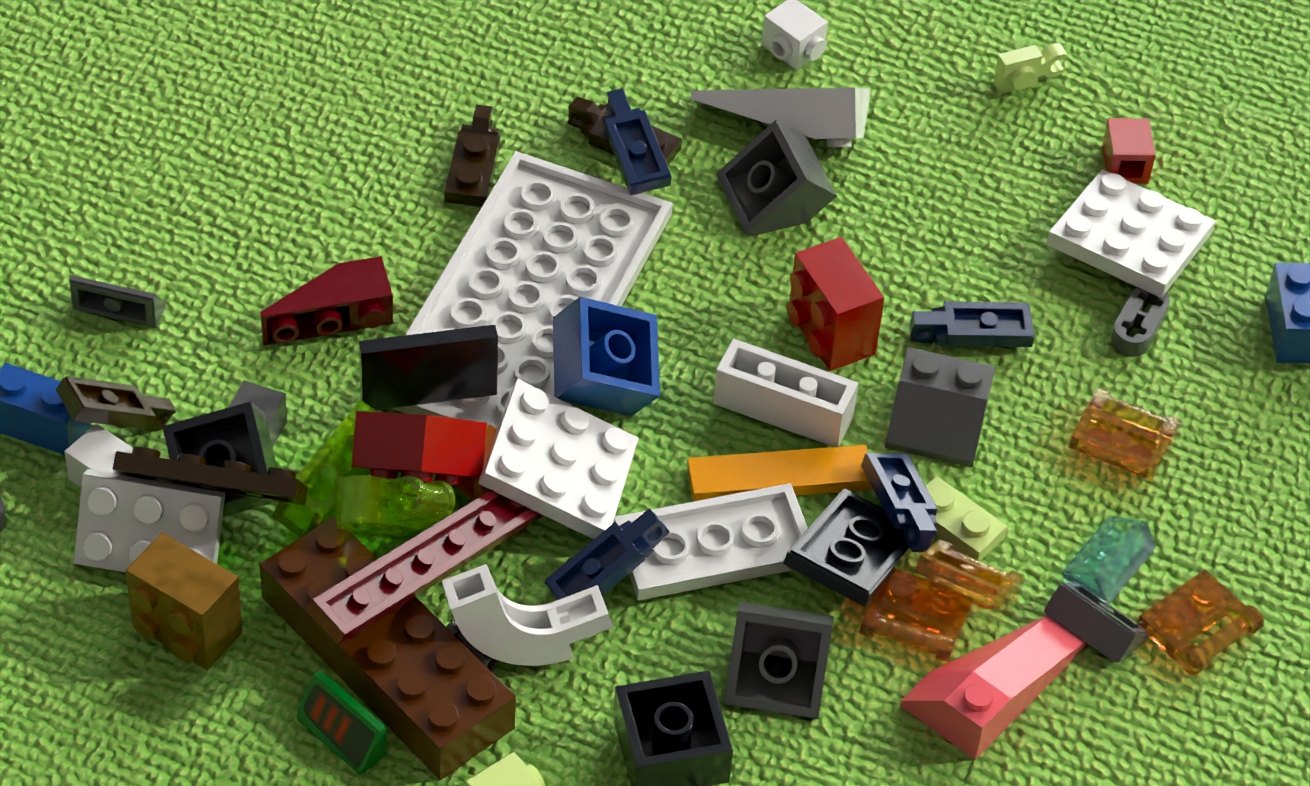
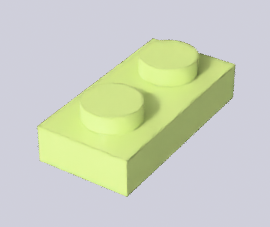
M938 476L926 485L930 496L938 508L935 516L937 522L935 526L936 534L974 562H980L1006 537L1007 525Z

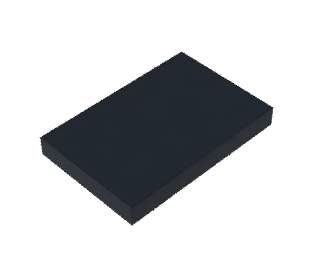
M496 325L359 341L362 410L373 411L497 395L498 334Z
M843 489L787 551L783 564L866 607L912 551L904 541V530H896L893 527V523L890 522L882 507L847 489Z

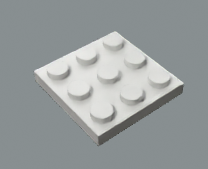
M1102 169L1049 231L1046 245L1162 298L1210 237L1216 221L1202 215L1195 209L1187 208L1171 201L1158 192L1147 190L1125 180L1118 174Z
M517 379L510 390L478 484L595 539L613 524L639 438Z

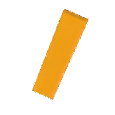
M853 445L688 458L687 471L692 499L694 502L791 483L796 496L841 492L843 489L849 491L872 490L873 488L861 467L865 453H868L867 446Z

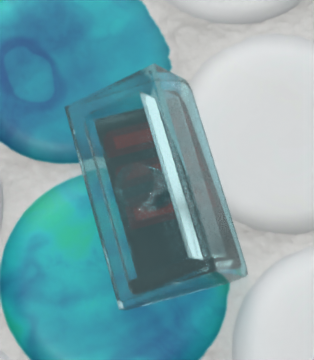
M1109 516L1061 573L1063 579L1070 583L1078 582L1105 602H1112L1155 549V542L1147 521Z

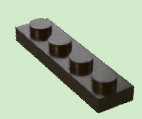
M134 446L132 453L116 451L112 469L120 475L220 491L231 495L302 506L306 504L308 487L299 479H295L296 472L269 467L267 474L250 472L251 466L248 464L224 460L222 467L205 465V458L179 453L177 460L160 458V451Z

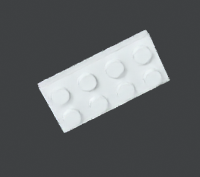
M791 483L652 509L670 533L655 548H652L654 551L648 558H645L646 560L629 573L637 600L792 571L793 569L783 564L787 551L803 535L808 527ZM645 511L614 517V522L621 525L630 520L632 523Z

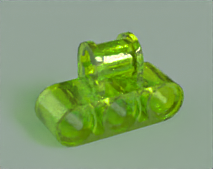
M367 475L344 476L334 480L336 527L339 529L413 538L450 516L455 507L454 490L445 481L423 483L419 478L412 476L389 479Z

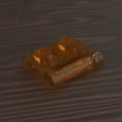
M1098 387L1071 435L1069 448L1152 482L1166 453L1177 437L1182 420L1170 415L1167 419L1114 398L1111 396V391Z
M939 539L920 555L914 572L926 577L928 584L941 590L949 591L954 589L968 595V600L971 603L984 609L997 608L1000 610L1010 599L1015 601L1025 580V575L1014 570L1007 573L953 549L954 545L943 539Z
M897 569L872 599L869 608H867L864 614L859 634L874 638L876 634L936 654V660L949 663L972 608L974 594ZM883 616L942 635V637L893 620L883 618Z
M1205 569L1139 616L1138 624L1149 631V638L1190 675L1195 676L1209 666V660L1245 634L1251 636L1264 627V619L1257 608L1252 605L1243 604ZM1224 617L1231 621L1198 646L1188 644Z

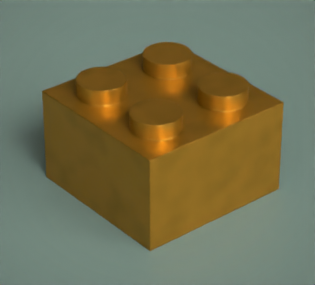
M163 532L126 569L132 626L145 639H155L170 648L180 660L186 663L194 662L208 671L243 633L238 576Z

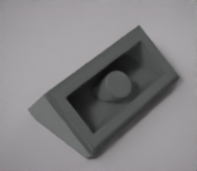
M71 275L69 279L72 306L75 310L157 328L166 308L165 301L153 293Z
M1078 582L1060 583L1044 610L1050 618L1117 663L1123 661L1135 651L1150 635L1148 634L1149 631Z

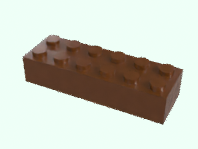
M333 516L259 564L262 598L439 780H442L515 729L516 696L417 597H414L337 645L306 609L313 598L368 566L378 558Z

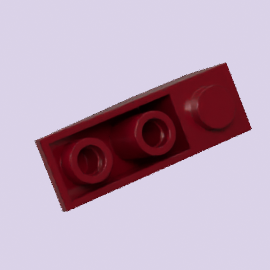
M382 256L338 263L260 312L263 346L393 324V294Z

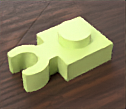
M1054 43L1046 46L1041 51L1038 50L1036 45L998 54L993 84L998 92L1003 94L1037 85L1038 77L1042 75L1057 77L1064 73V68L1058 60L1067 58V53L1061 44Z

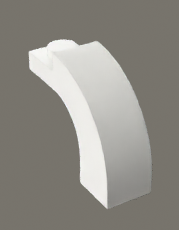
M487 564L442 580L451 612L463 636L483 654L505 663L539 666L563 662L574 658L570 647L571 643L613 628L598 585L548 604L528 606L512 602L499 592Z

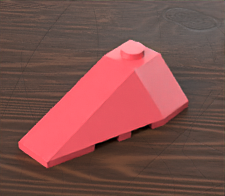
M1046 615L930 671L901 700L900 706L976 760L1088 643Z

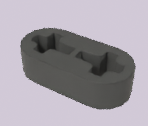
M1138 287L1131 293L1114 325L1111 342L1116 351L1122 355L1134 357L1144 354L1150 348L1167 315L1170 303L1167 293L1160 298ZM1152 304L1148 313L1141 311L1142 307ZM1134 327L1140 329L1139 334L1134 335V337L1128 336Z

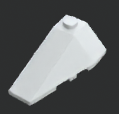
M870 88L691 91V99L767 124L777 120L804 136L813 139H826L827 147H852V138L864 137Z

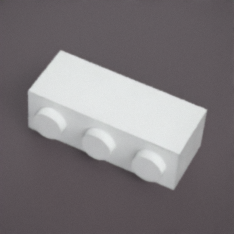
M733 338L716 369L713 404L821 443L839 447L854 417L859 383Z

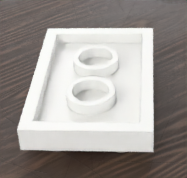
M88 469L83 473L74 564L126 572V569L161 532L217 564L225 492Z

